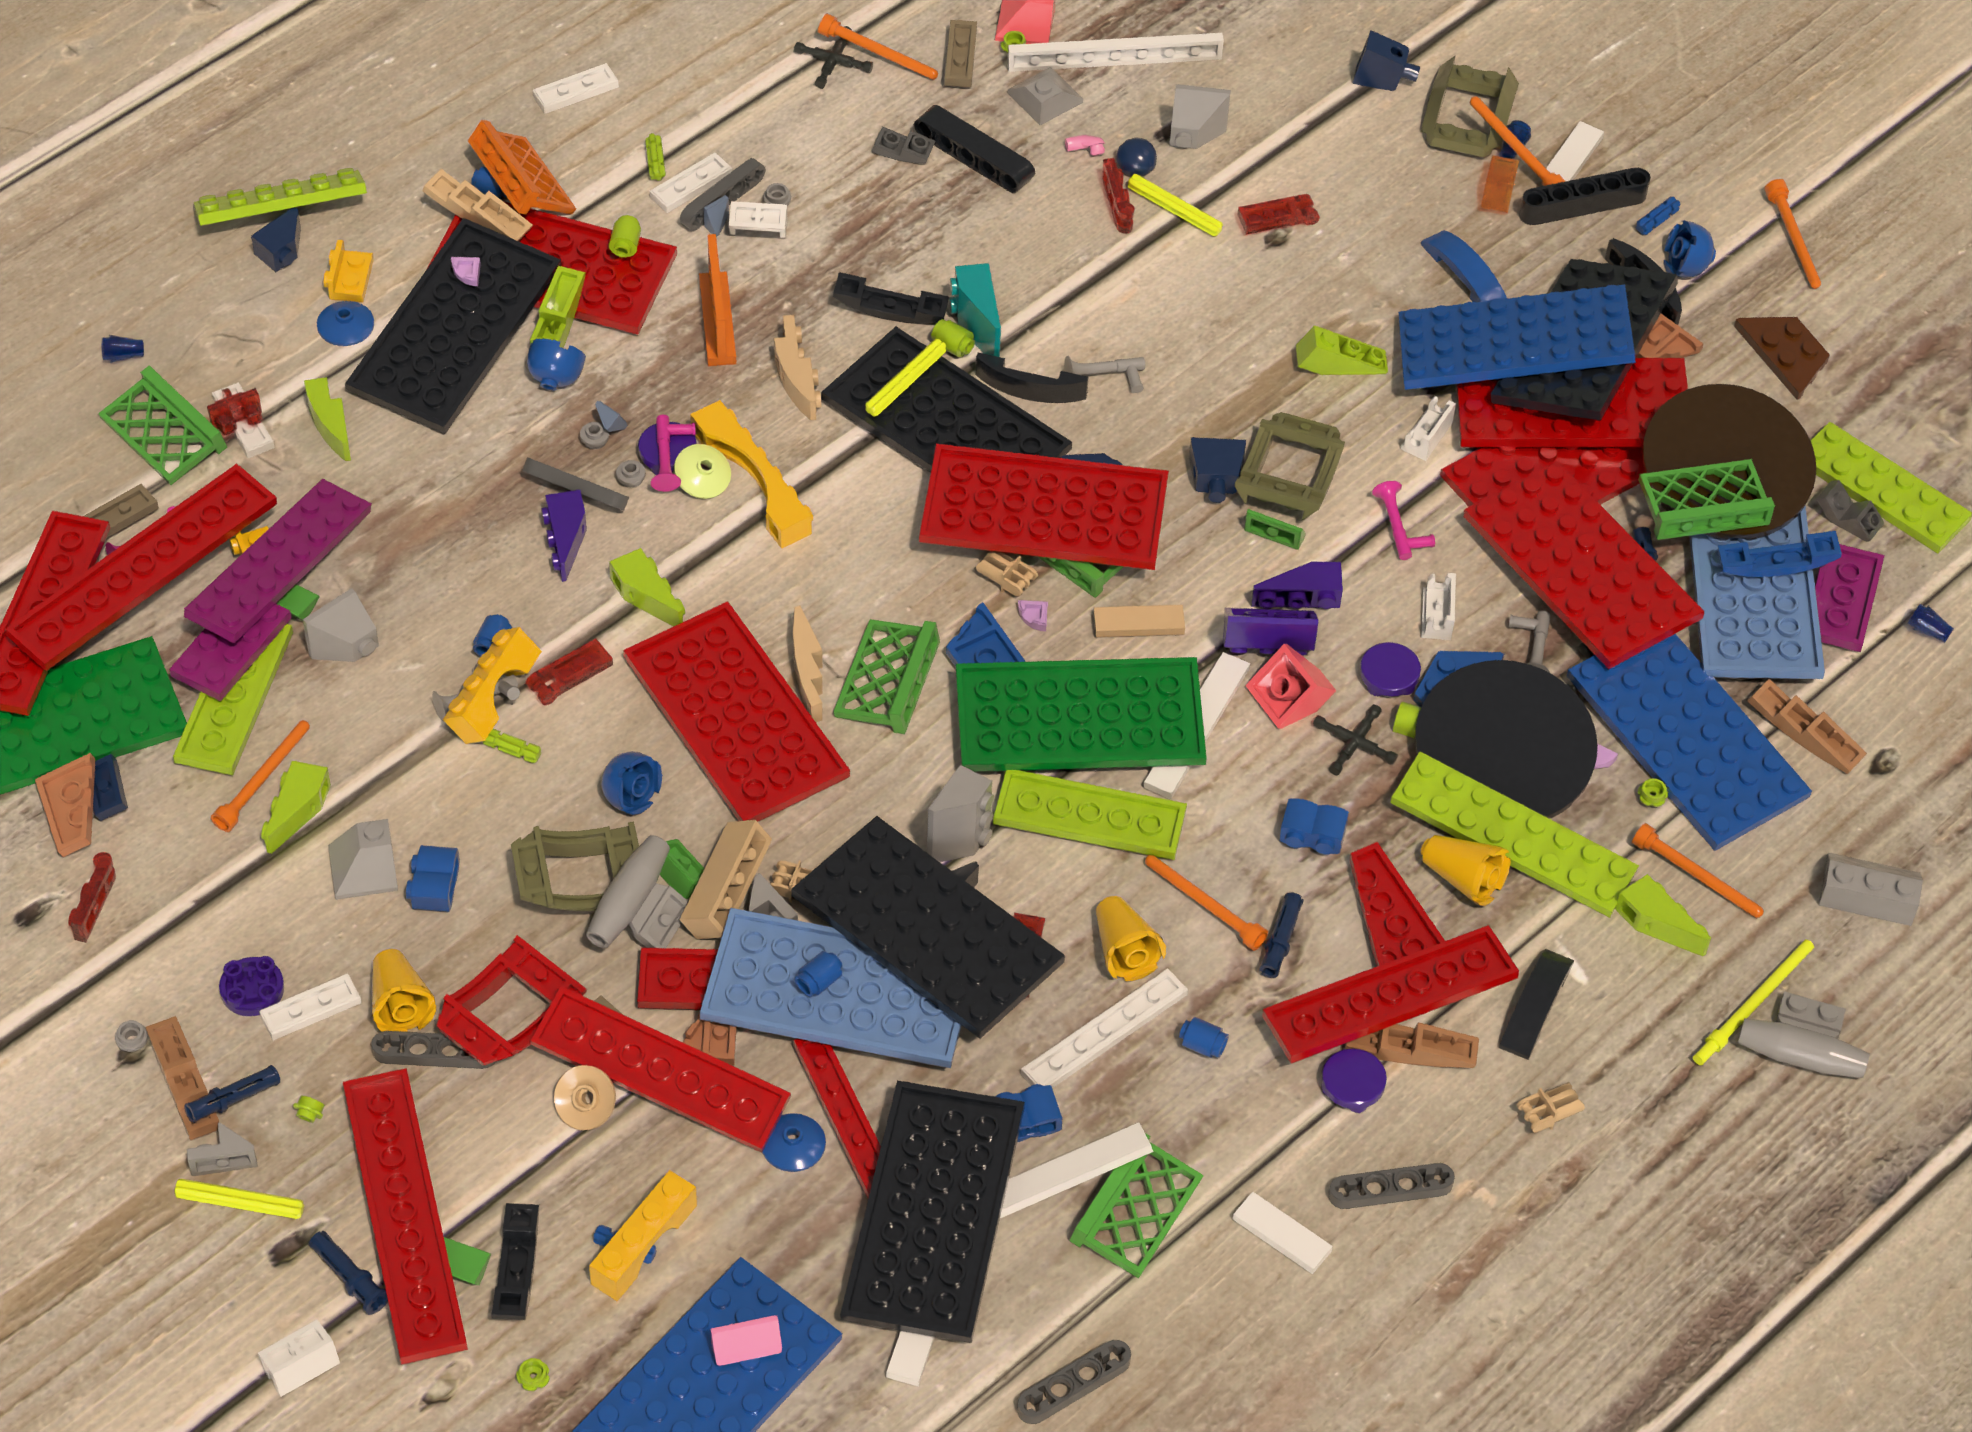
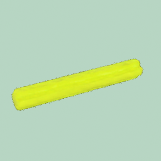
M1133 174L1128 180L1129 189L1213 237H1216L1222 231L1223 223L1142 176Z
M934 339L866 402V412L870 413L873 417L878 416L946 352V344L940 339Z
M178 1179L175 1186V1196L186 1200L294 1219L301 1218L304 1210L303 1201L300 1199L187 1179Z

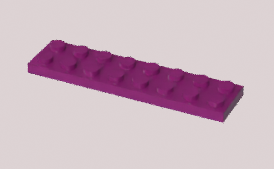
M322 478L184 608V617L235 643L371 512L372 503Z

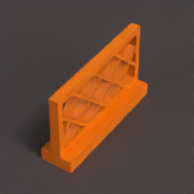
M480 121L468 142L516 211L521 214H527L530 208L534 207L572 215L577 208L527 138L498 132L490 121Z
M716 234L707 235L709 273H699L708 366L735 365L736 350L727 271L720 272Z

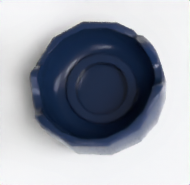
M1135 137L1127 139L1119 146L1116 153V166L1125 175L1130 177L1133 174L1145 176L1156 167V150L1148 140Z

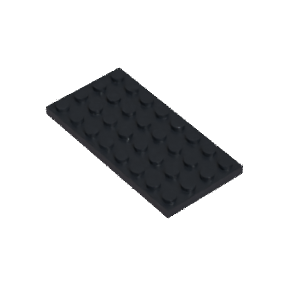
M463 218L345 382L346 390L445 434L551 283L557 267L562 266L561 259ZM451 257L480 258L481 266L478 286L465 284L456 277Z
M1570 259L1551 292H1566L1582 288L1591 289L1625 284L1636 359L1678 284L1677 274L1639 269L1637 267L1618 266L1609 263L1590 262L1582 259ZM1633 363L1501 378L1491 393V402L1601 421Z
M897 326L821 392V399L930 473L936 444L1060 458L1072 450V441L942 356L878 416L873 417L870 413H867L865 410L866 402L927 347Z
M878 816L874 817L792 888V897L979 1039L989 1032L1065 961V955Z
M897 1080L840 1313L842 1321L972 1343L1024 1114V1101Z

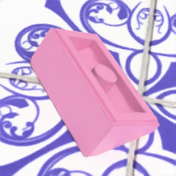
M774 1315L712 1328L711 1343L717 1366L781 1353L782 1344L778 1317Z

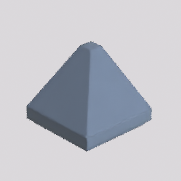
M726 195L704 207V227L711 234H716L717 237L729 218V199Z
M601 401L595 403L603 427L607 431L612 432L626 429L628 426L627 422L620 414Z

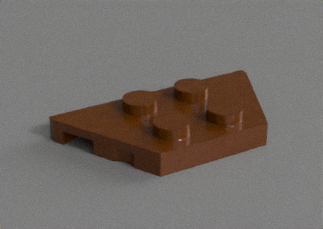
M1798 317L1738 318L1735 321L1734 327L1796 400L1801 399L1804 390L1809 384H1812L1817 377V373L1828 362L1830 354Z

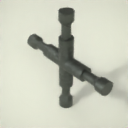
M841 37L839 40H836L831 51L815 47V49L807 47L804 43L796 42L794 48L796 53H807L813 55L814 58L825 60L822 74L815 81V86L820 89L825 87L827 77L831 75L836 64L850 68L855 66L871 73L873 62L858 61L852 56L842 54L846 46V40Z
M1373 704L1370 707L1365 720H1361L1354 732L1340 725L1335 726L1327 722L1324 717L1317 715L1313 726L1319 729L1324 728L1332 732L1333 736L1346 742L1339 752L1340 756L1337 761L1333 762L1329 767L1330 773L1338 776L1343 770L1345 761L1351 758L1357 748L1371 755L1377 754L1383 757L1386 762L1394 765L1398 758L1397 753L1379 748L1377 743L1364 738L1371 729L1373 720L1378 718L1382 712L1378 705Z

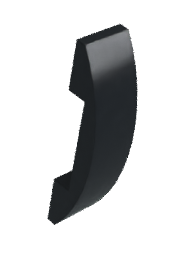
M1614 238L1609 240L1605 260L1609 264L1663 271L1651 258L1635 247ZM1675 288L1661 314L1678 325L1682 306Z
M841 272L838 274L833 297L855 310L881 319L903 323L926 324L936 323L941 319L944 320L949 296L921 291L919 298L866 286L867 278Z
M977 353L975 375L989 386L1003 393L1043 403H1070L1086 400L1089 379L1087 376L1061 371L1059 378L1055 379L1005 368V358Z
M1548 949L1543 951L1511 1016L1501 1040L1500 1049L1529 1060L1556 997L1574 964L1573 959Z
M506 1203L497 1286H495L491 1314L493 1319L526 1320L535 1266L539 1205Z

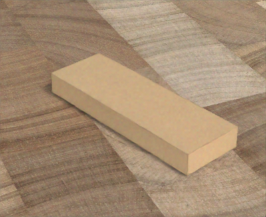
M1183 605L1094 607L1095 637L1185 635Z

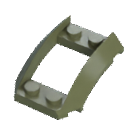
M1455 55L1442 64L1438 70L1421 132L1427 134L1426 140L1430 146L1486 157L1492 153V149H1501L1503 139L1492 127L1490 134H1485L1475 129L1467 130L1455 127L1452 124L1437 123L1447 87L1499 98L1495 115L1507 127L1519 82L1509 67L1505 76L1496 71H1482L1473 69L1468 65L1459 66L1454 64Z
M1283 412L1274 414L1270 421L1262 419L1251 451L1241 470L1240 477L1235 482V488L1245 505L1250 496L1256 497L1263 502H1274L1284 505L1288 509L1304 511L1302 520L1318 511L1329 490L1345 445V441L1339 439L1340 432L1337 427ZM1274 436L1281 437L1289 442L1296 441L1307 444L1314 449L1327 450L1313 487L1261 473Z
M634 821L628 822L626 827L611 830L610 826L581 831L542 830L539 826L533 827V831L521 840V837H519L511 844L521 900L554 909L596 911L604 893L594 895H561L552 893L545 855L588 857L609 854L614 879L624 862L639 847Z

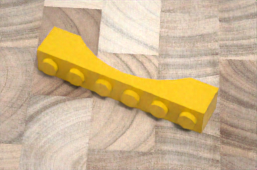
M719 400L690 414L691 424L695 423V437L700 444L716 448L727 459L745 469L757 481L767 503L766 529L781 549L812 534L813 514L807 505H802L795 489L791 485L788 486L784 482L780 470L769 463L765 451L755 445L748 429L740 426L732 409H727Z

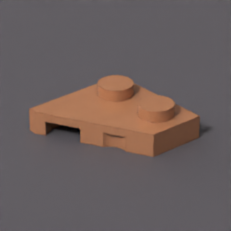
M1660 314L1636 358H1683L1700 353L1703 343L1663 314Z
M699 1012L697 1021L691 1024L685 1033L686 1038L683 1043L730 1065H735L737 1027L701 1020Z

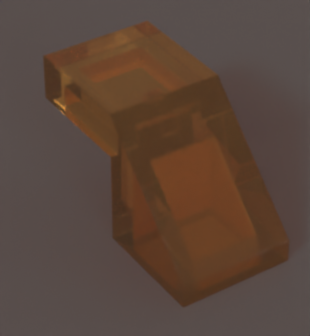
M1492 155L1481 208L1508 213L1519 160Z

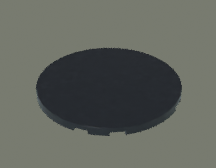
M1508 660L1474 663L1460 668L1442 679L1428 694L1421 707L1414 737L1416 757L1419 752H1422L1547 818H1553L1564 812L1584 792L1595 768L1598 749L1597 734L1591 715L1579 696L1567 684L1541 668Z

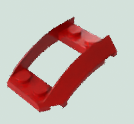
M518 935L513 939L514 943L503 954L500 953L473 980L450 996L446 994L443 998L444 1003L442 1013L439 1014L437 1028L483 1066L514 1056L530 1046L531 1039L546 1011L543 1012L532 1024L508 1041L471 1013V1011L494 995L513 975L550 1004L560 986L582 996L587 992L583 985Z

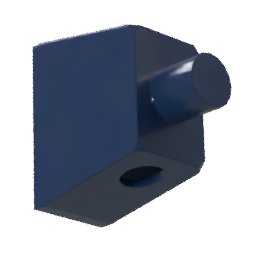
M1370 30L1357 62L1352 83L1394 91L1401 78L1416 82L1420 66L1407 62L1409 48L1406 45Z
M1191 437L1189 461L1195 490L1208 493V498L1213 503L1223 502L1226 499V493H1236L1235 482L1239 479L1243 467L1246 440Z

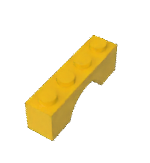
M520 627L502 629L493 636V643L487 652L478 659V666L473 674L464 681V687L460 694L449 704V711L443 720L465 744L485 741L499 720L494 705V689L498 679L502 675L517 676L528 674L542 652Z
M669 1170L589 1265L591 1285L618 1301L637 1279L646 1255L659 1237L671 1228L678 1229L697 1207L696 1186Z

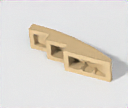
M440 169L423 187L422 191L460 218L468 219L516 241H519L533 226V224L490 191L484 195L468 181L464 180L462 183H459L443 169Z
M799 605L794 608L793 622L795 676L804 707L814 721L819 722L823 720L822 701L819 695L823 694L822 674L819 670L823 668L822 648Z

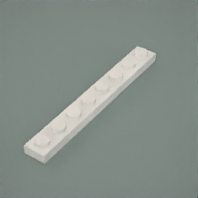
M1222 33L1016 44L1008 45L1007 66L1008 72L1046 70L1049 67L1052 69L1221 60L1224 39Z

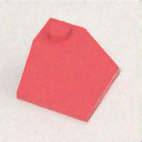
M1002 0L995 41H1004V35L1007 32L1019 31L1025 36L1026 44L1049 43L1056 0Z
M1283 644L1245 685L1279 729L1317 712L1336 692V689L1321 670L1288 644Z

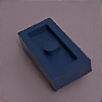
M112 754L95 761L93 810L95 816L100 821L128 809L118 762Z

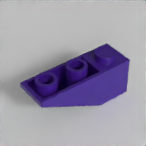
M581 490L545 495L546 507L541 508L544 525H550V530H546L549 548L554 547L556 552L551 553L554 571H560L562 582L567 581L587 531Z
M1311 561L1253 586L1251 607H1291L1295 609L1340 608L1343 592L1341 562Z

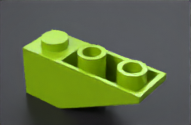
M1315 325L1296 344L1298 367L1320 375H1374L1388 373L1386 350Z
M639 548L609 561L610 580L625 601L673 627L683 622L685 608L679 598L675 599L671 594V587L667 579L659 576L656 563L652 557L647 558L643 550Z
M292 761L288 772H283L280 781V794L278 797L275 796L273 798L271 818L269 822L265 821L261 833L262 840H265L267 853L272 854L322 810L331 785L328 767Z
M1647 874L1620 892L1615 910L1636 931L1697 955H1706L1711 940L1708 931L1701 924H1697L1687 914L1686 909L1680 903H1676L1666 893V890L1659 882H1655Z

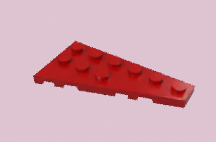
M1378 842L1350 854L1349 860L1376 967L1445 941Z

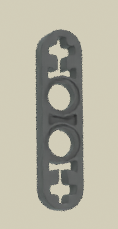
M754 158L748 159L689 203L681 212L680 222L692 231L699 229L704 225V207L725 195L729 199V205H731V201L735 202L763 179L766 172L765 166Z
M528 457L522 469L523 472L569 490H581L582 495L623 511L629 500L628 496Z
M382 1031L376 1034L371 1042L374 1058L384 1064L484 1069L493 1066L495 1063L481 1065L470 1055L466 1056L464 1050L441 1033ZM386 1043L391 1044L388 1051H382ZM402 1043L404 1044V1053H400ZM418 1043L428 1047L423 1054L416 1055L410 1052V1048ZM448 1045H455L460 1049L454 1056H446L442 1053V1050Z
M1443 1163L1342 1175L1332 1181L1329 1189V1200L1337 1208L1351 1209L1441 1197L1451 1192L1455 1175L1453 1170ZM1439 1175L1441 1180H1445L1444 1184H1439L1438 1180L1434 1179V1176ZM1422 1177H1424V1183L1427 1182L1426 1187H1423V1186H1422V1185H1423V1178H1422ZM1403 1178H1410L1415 1181L1417 1186L1412 1190H1406L1399 1185V1181ZM1372 1182H1378L1383 1185L1385 1191L1381 1194H1373L1367 1189V1185ZM1357 1185H1361V1196L1359 1195V1189L1357 1190ZM1339 1188H1345L1349 1196L1343 1197L1342 1192H1339Z
M1111 1340L1024 1391L1018 1399L1017 1413L1019 1418L1028 1424L1040 1423L1124 1373L1129 1368L1131 1361L1129 1346L1123 1341ZM1113 1352L1116 1356L1122 1354V1360L1120 1362L1117 1359L1110 1360V1353ZM1106 1363V1370L1104 1371L1103 1364ZM1084 1367H1091L1097 1371L1098 1375L1093 1380H1085L1080 1377L1079 1371ZM1061 1383L1068 1386L1070 1392L1067 1396L1058 1397L1052 1393L1051 1388L1055 1384ZM1030 1402L1032 1405L1039 1403L1038 1411L1035 1412L1032 1408L1027 1410V1403Z

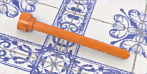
M828 13L824 15L819 24L818 33L828 38L830 36H839L933 80L938 77L936 69L841 26V22Z
M1474 96L1470 99V105L1542 180L1543 186L1565 182L1560 174L1550 173L1479 97Z
M1783 179L1772 180L1764 188L1767 198L1777 205L1809 284L1812 288L1817 289L1821 286V280L1787 202L1789 190L1786 182Z
M302 720L295 726L229 804L219 806L211 815V820L215 826L225 832H230L239 821V811L309 730L310 725L307 721Z
M1644 823L1636 832L1632 844L1641 850L1646 848L1650 851L1653 849L1753 917L1760 918L1763 915L1764 910L1761 906L1661 841L1659 835L1655 833L1656 829L1647 823Z
M1149 855L1145 858V864L1239 932L1240 938L1243 939V944L1251 950H1257L1265 942L1268 930L1258 923H1246L1154 855Z

